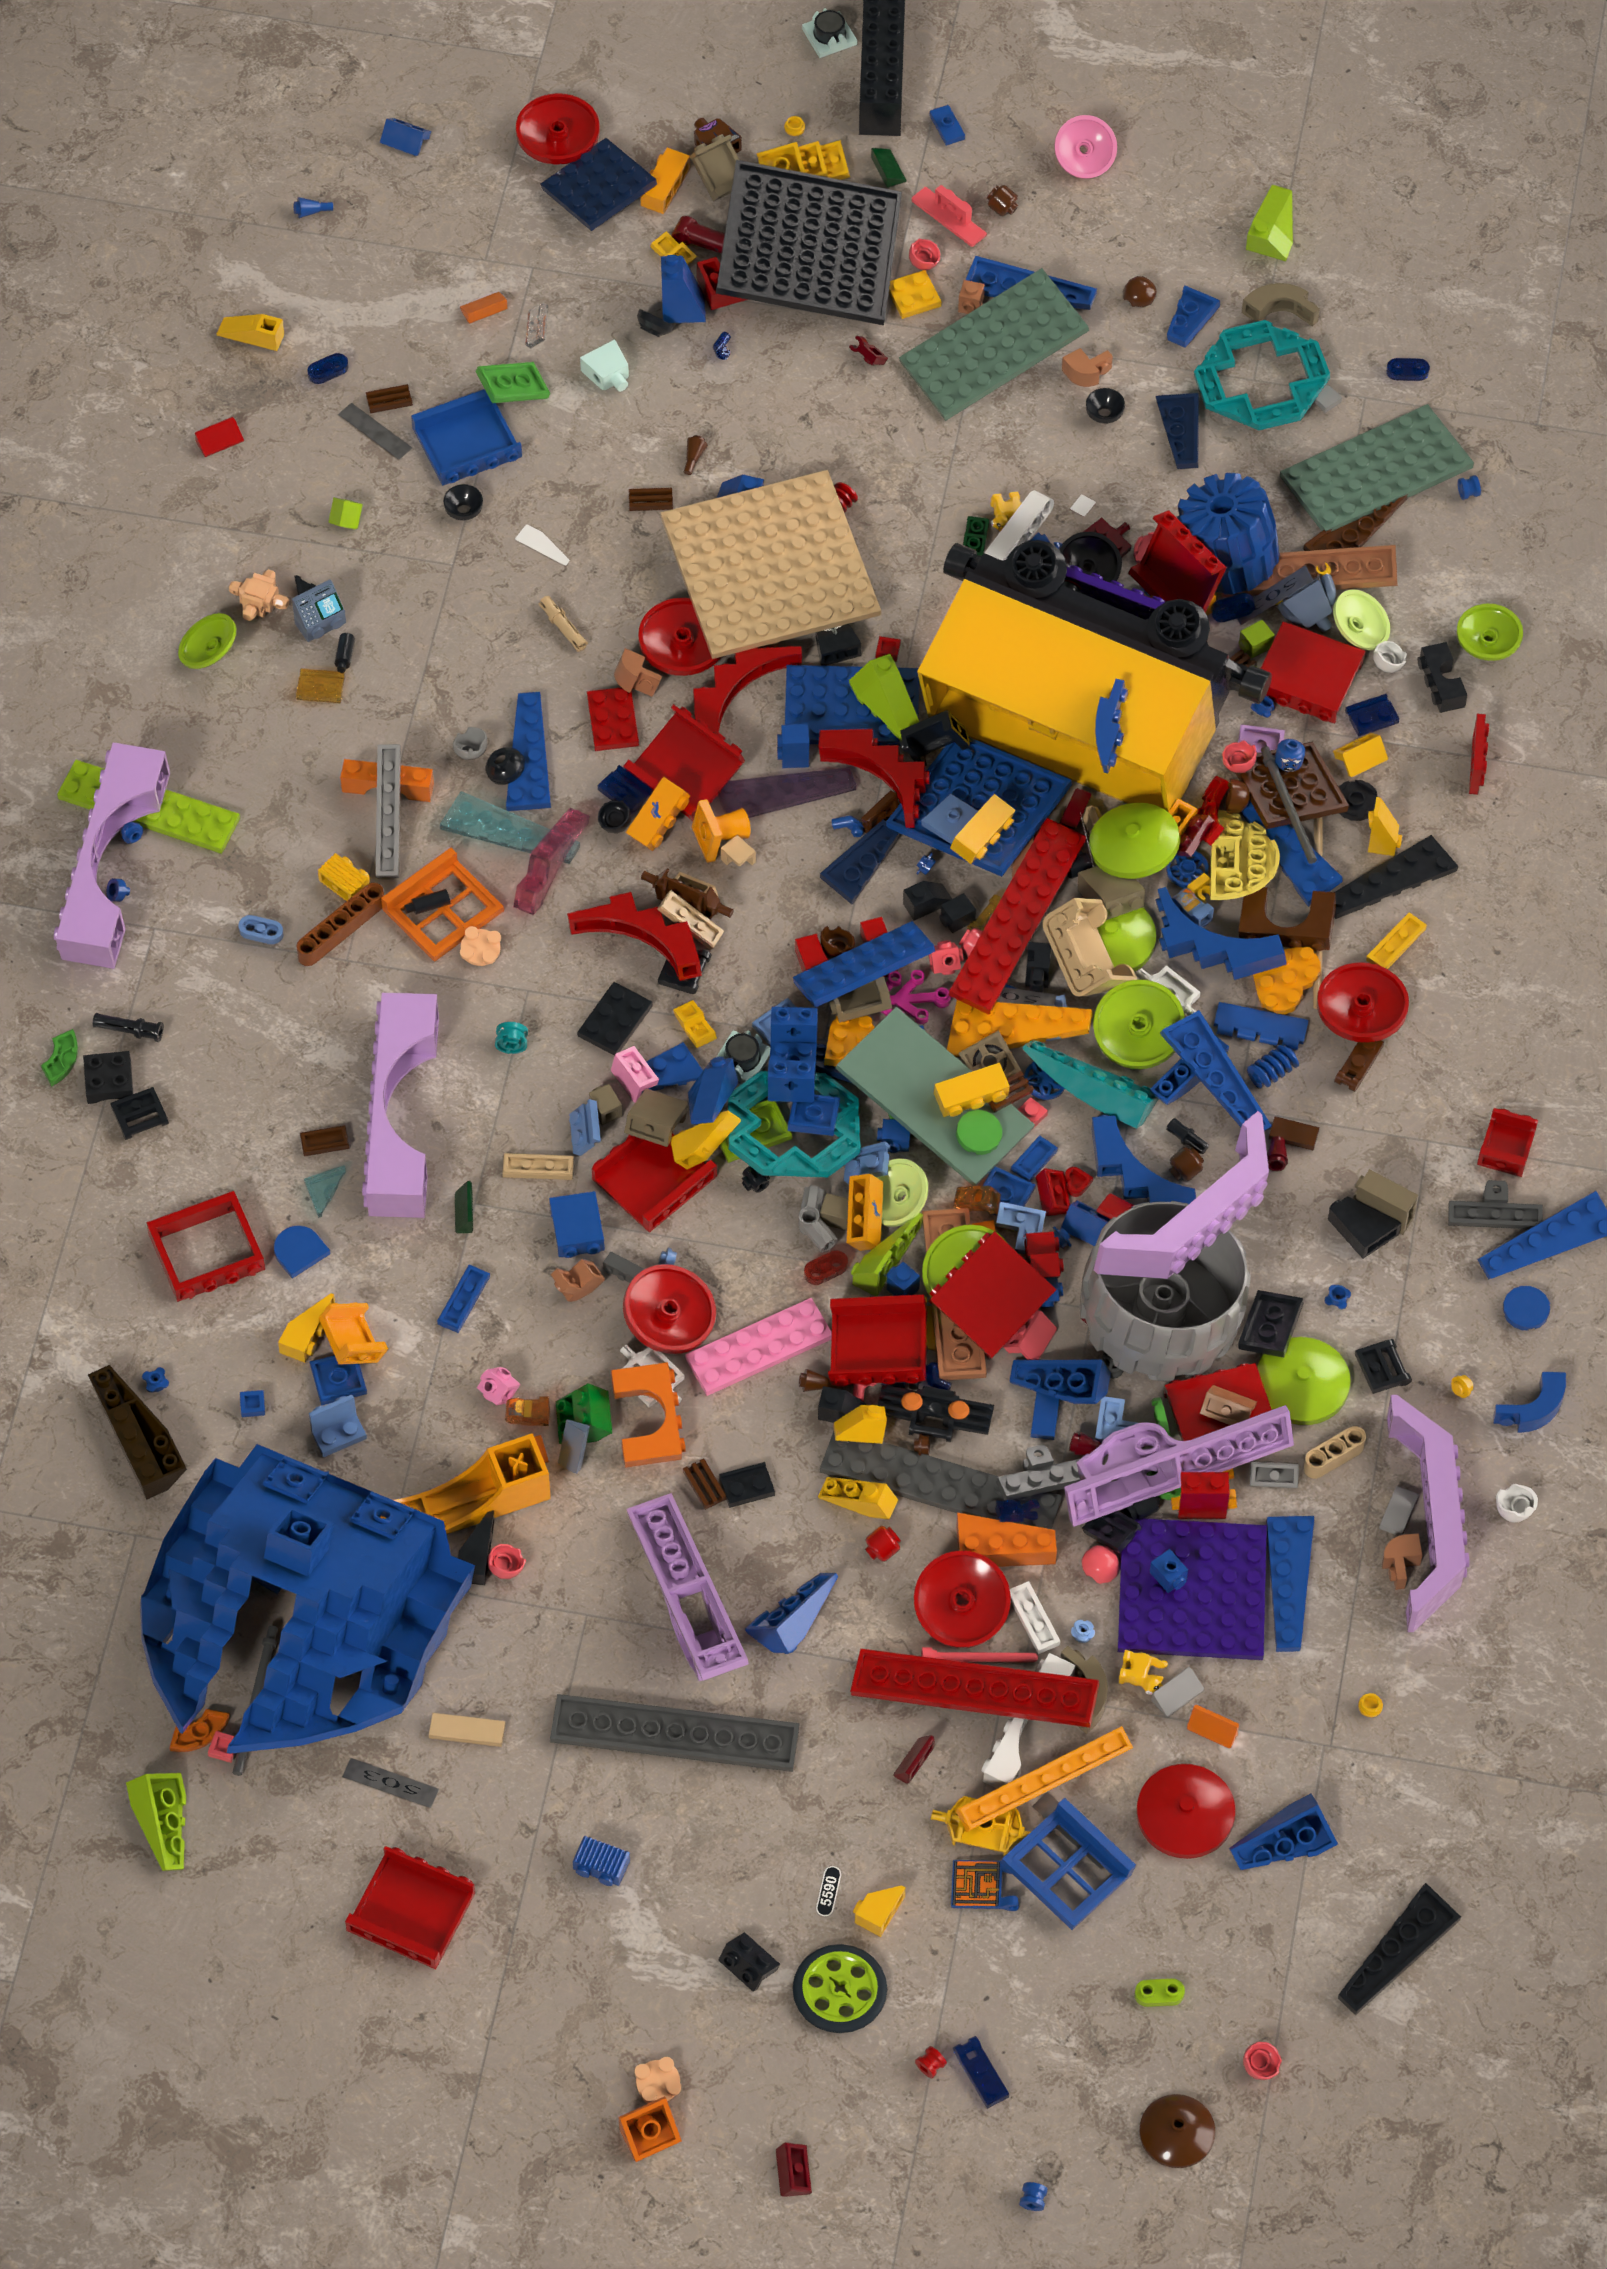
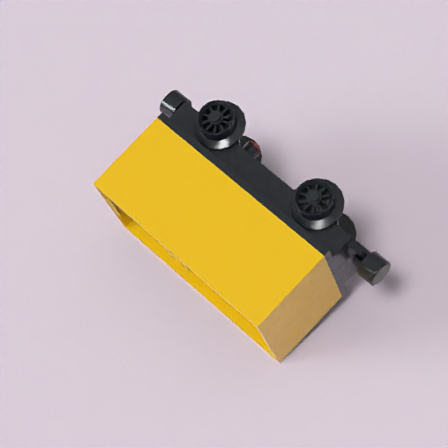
M1040 540L1027 541L1012 550L1004 561L983 553L982 557L978 556L976 550L959 543H955L951 547L944 562L943 573L963 582L917 671L928 718L948 710L967 729L968 737L1124 803H1149L1159 806L1167 812L1177 799H1182L1220 722L1219 713L1230 690L1237 691L1238 696L1260 704L1265 698L1272 680V673L1253 665L1249 667L1241 665L1229 659V654L1210 647L1207 642L1210 633L1208 616L1194 602L1183 599L1166 601L1154 610L1149 619L1145 620L1079 593L1081 587L1077 583L1065 579L1067 567L1061 551L1051 543ZM1115 679L1125 681V688L1128 689L1127 699L1125 703L1121 702L1119 710H1122L1120 721L1117 723L1120 724L1121 733H1124L1121 746H1117L1115 751L1117 754L1116 764L1114 767H1110L1107 774L1102 769L1097 750L1095 733L1096 714L1100 697L1109 699Z

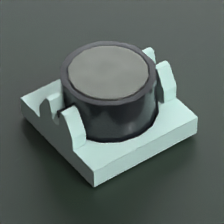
M824 8L821 13L815 12L812 21L802 24V30L819 58L857 45V39L840 11L836 12Z
M733 1030L717 1057H724V1059L733 1058L737 1079L739 1082L744 1083L764 1069L770 1059V1047L762 1043V1039L758 1034L753 1037L749 1030L744 1033Z

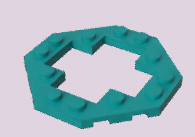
M1266 320L1224 329L1219 335V340L1215 345H1212L1204 356V361L1194 370V378L1206 409L1259 431L1301 421L1330 380V372L1318 341L1299 337V333L1286 328L1279 329L1274 327L1273 323ZM1271 341L1277 357L1298 352L1307 379L1289 383V391L1293 400L1253 409L1247 393L1226 398L1216 371L1235 367L1232 350Z
M759 1071L737 1087L728 1099V1111L741 1120L728 1135L729 1150L761 1175L828 1178L860 1154L859 1098L826 1073H816L815 1095L840 1097V1107L834 1132L839 1139L813 1158L796 1146L778 1157L749 1135L761 1126V1119L749 1109L768 1096V1071Z

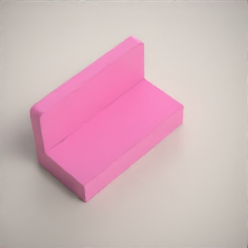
M635 1046L615 1054L611 1072L633 1102L636 1103L642 1091L656 1086L659 1079Z

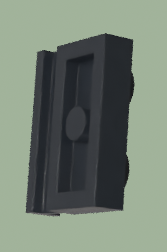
M765 1462L719 1474L729 1508L775 1496V1490Z
M1119 1511L1088 1521L1082 1527L1086 1535L1118 1553H1121L1135 1537V1532L1142 1529L1138 1522Z

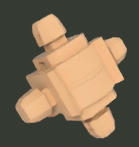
M268 569L262 575L254 573L253 577L246 578L244 583L232 581L229 585V592L239 596L240 603L243 605V619L251 621L256 615L264 618L265 613H272L274 607L287 609L289 599L279 594V589L275 583L274 571Z

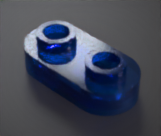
M335 353L310 364L307 369L309 380L315 384H322L345 374L349 367L347 357L341 353Z
M1394 358L1388 362L1386 373L1392 380L1422 381L1428 377L1430 365L1426 360L1419 358Z
M1241 593L1218 600L1211 606L1212 617L1217 622H1227L1247 616L1255 609L1254 599L1250 594Z

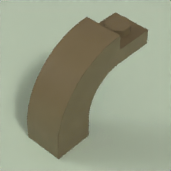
M1275 283L1259 287L1243 299L1242 313L1254 322L1262 321L1270 313L1287 311L1295 314L1313 327L1318 322L1320 308L1315 303L1308 301L1309 292L1305 289L1291 284Z
M1067 1646L1061 1652V1659L1076 1665L1075 1676L1099 1680V1689L1090 1728L1078 1726L1085 1734H1088L1097 1725L1104 1713L1108 1692L1107 1678L1101 1664L1093 1655L1085 1661L1084 1656L1078 1650H1073Z

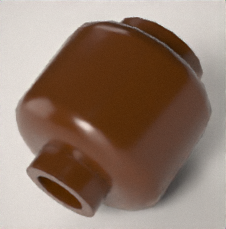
M996 185L987 196L989 200L988 206L999 216H1005L1008 213L1012 215L1019 206L1016 203L1018 195L1006 185H1001L1000 187Z
M1183 1147L1170 1158L1172 1168L1169 1171L1176 1180L1182 1178L1184 1181L1189 1182L1203 1170L1202 1163L1204 1160L1193 1147L1191 1149Z

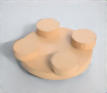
M468 927L461 942V958L476 966L494 963L500 954V933L498 931Z
M663 2057L660 2060H653L636 2066V2087L645 2102L651 2103L664 2096L669 2101L681 2092L680 2076L670 2057Z

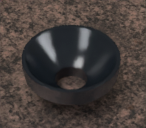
M639 309L637 319L641 326L640 329L660 337L670 333L674 328L673 324Z
M1100 388L1088 395L1086 411L1094 421L1105 424L1113 423L1123 415L1125 401L1118 391L1110 388ZM1101 409H1108L1111 414L1102 416L1099 414V411Z
M461 484L453 486L445 493L443 504L445 511L450 517L456 520H470L481 512L483 497L481 492L474 486ZM462 505L470 508L466 513H461L457 509Z
M503 747L495 750L486 762L485 770L488 778L498 785H506L515 781L524 770L525 759L513 747ZM505 755V760L502 763H495L499 756Z

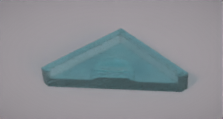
M345 1166L304 1179L318 1218L322 1217V1213L337 1190L342 1176L346 1173Z

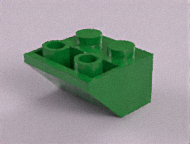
M587 1383L555 1401L559 1444H562L567 1419L590 1426L587 1443L597 1442L612 1434L608 1390Z

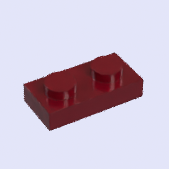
M1196 814L1189 821V826L1184 834L1180 836L1177 855L1192 857L1215 820L1209 815Z

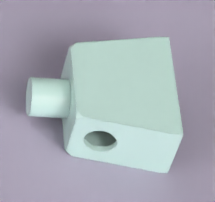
M615 339L580 357L582 373L602 390H607L614 386L621 392L628 387L626 379L629 377V366Z

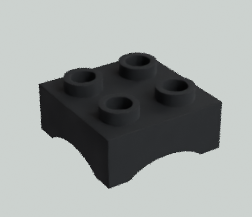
M129 1051L83 1055L88 1104L110 1099H122L133 1095Z

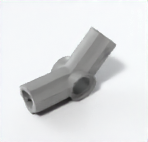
M810 1185L804 1188L801 1210L799 1212V1230L811 1239L821 1253H827L838 1243V1238L820 1218L825 1191L819 1188V1186ZM811 1219L813 1222H805V1220Z

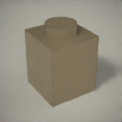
M610 1084L598 1086L589 1093V1099L597 1101L598 1118L601 1125L622 1117V1104Z
M826 1193L820 1211V1218L827 1226L847 1231L848 1198Z

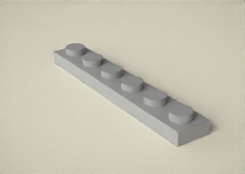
M400 744L378 745L376 878H399Z

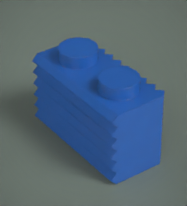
M584 1836L573 1859V1869L582 1877L589 1878V1876L598 1878L599 1882L606 1886H612L613 1884L619 1886L630 1863V1853L605 1842L602 1843L591 1837Z

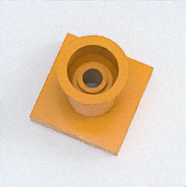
M707 799L698 802L692 830L707 863L716 860L721 841L731 840L736 835L741 839H748L750 837V822L743 808L715 817Z

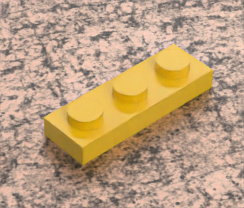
M1409 912L1367 955L1366 961L1388 969L1426 930L1427 925Z

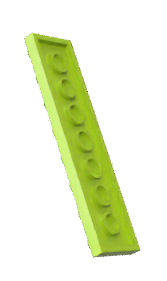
M75 760L57 793L58 799L89 810L93 809L95 805V790L99 789L101 784L99 781L102 769H105ZM166 789L159 812L148 814L132 822L140 824L143 828L222 854L240 820V814Z

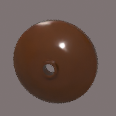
M1180 2094L1163 2096L1152 2102L1143 2113L1139 2128L1140 2140L1147 2154L1161 2165L1171 2168H1186L1202 2161L1212 2149L1216 2133L1215 2123L1209 2110L1198 2100ZM1180 2122L1183 2126L1177 2128L1174 2126V2123Z

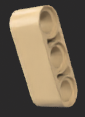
M1352 1426L1311 1449L1305 1457V1474L1312 1479L1320 1478L1360 1455L1365 1446V1431L1358 1426ZM1351 1439H1356V1440H1358L1359 1442H1358V1443H1353V1442H1351L1350 1440H1351ZM1336 1450L1340 1454H1332L1330 1451ZM1311 1462H1318L1320 1465L1314 1466Z

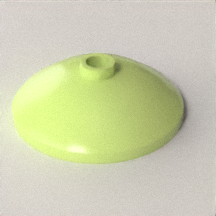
M1354 589L1347 590L1337 597L1333 607L1334 620L1338 630L1348 642L1360 649L1375 650L1379 643L1388 640L1390 622L1385 610L1375 598L1366 592Z
M907 1159L890 1160L888 1175L877 1178L883 1181L882 1225L896 1227L904 1225L920 1213L928 1196V1180L922 1168L916 1163Z

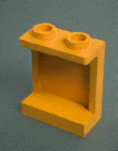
M332 1303L326 1307L319 1317L338 1364L378 1363L388 1350L385 1342L374 1341L364 1317L365 1312L369 1309L367 1303Z

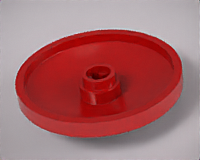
M548 94L532 100L520 111L516 121V137L522 150L533 159L547 164L560 165L579 160L582 154L589 152L597 144L600 135L599 118L593 107L583 99L569 94Z
M673 598L663 601L652 607L640 623L638 632L640 650L653 667L664 673L677 676L698 674L711 668L721 658L712 659L690 598Z
M1350 963L1340 966L1323 979L1318 990L1317 1010L1321 1020L1333 1033L1350 1041L1375 1042L1390 1037L1401 1028L1408 1014L1409 996L1403 982L1394 973L1376 964Z
M662 1264L648 1267L633 1278L624 1294L623 1314L632 1334L645 1346L661 1353L681 1354L697 1348L709 1336L716 1320V1305L710 1289L696 1274L683 1267Z
M952 1551L935 1558L921 1572L914 1590V1608L919 1623L933 1639L950 1647L970 1648L987 1642L1003 1627L1010 1610L1011 1594L1005 1575L992 1560L972 1551Z
M1176 1764L1157 1771L1145 1782L1137 1801V1821L1146 1840L1157 1850L1176 1858H1198L1217 1850L1229 1837L1235 1820V1802L1227 1784L1214 1772L1198 1765Z

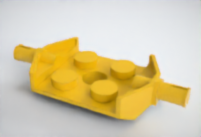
M967 1796L959 1799L947 1813L933 1809L931 1820L947 1824L953 1845L959 1842L1004 1853L1003 1857L1031 1833L1030 1831H1025V1827L1022 1826L1020 1814L1016 1807L992 1819L990 1827L983 1828L978 1826L966 1832L956 1809L976 1800V1798Z

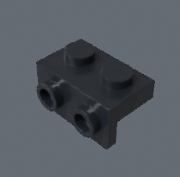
M745 1932L726 1943L718 1959L720 1963L753 1992L758 1989L762 1980L776 1972L780 1966L779 1962Z

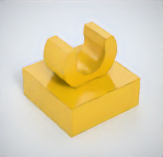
M1203 873L1187 886L1203 903H1205L1206 898L1202 894L1207 893L1210 896V877Z

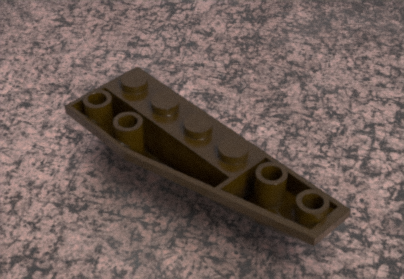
M110 1365L88 1374L101 1406L146 1500L168 1491L187 1470L168 1429Z

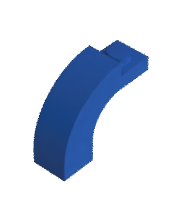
M1542 1372L1539 1382L1540 1395L1529 1404H1496L1493 1423L1502 1426L1517 1424L1518 1433L1534 1431L1548 1424L1557 1415L1562 1405L1566 1388V1372Z

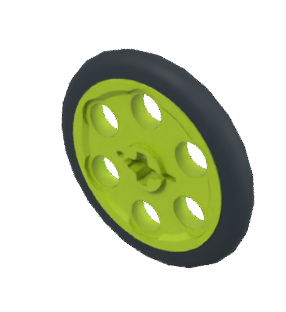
M844 1944L828 1945L808 1955L799 1965L792 1987L794 2001L803 2017L815 2027L833 2033L853 2032L864 2028L874 2021L886 2002L888 1990L885 1974L875 1958L862 1949ZM836 1960L841 1964V1967L837 1971H830L827 1968V1963ZM854 1967H861L864 1969L865 1974L860 1978L852 1976L851 1970ZM812 1977H820L823 1980V1984L820 1987L814 1988L809 1984V1980ZM835 1985H838L839 1987L842 1986V1985H845V1986H844V1991H845V1992H842V1991L835 1992V1990H836V1986H835ZM860 1990H868L871 1993V1997L866 2001L860 2000L857 1997V1993ZM821 1999L829 2003V2007L823 2011L815 2007V2003ZM843 2006H849L853 2009V2014L849 2017H844L840 2015L839 2010Z

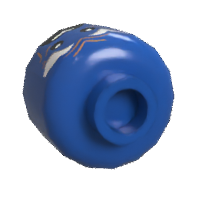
M1295 739L1282 740L1278 744L1275 754L1276 765L1286 772L1299 770L1303 764L1306 752L1303 744Z

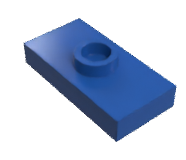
M949 105L929 111V116L946 146L965 140V133Z

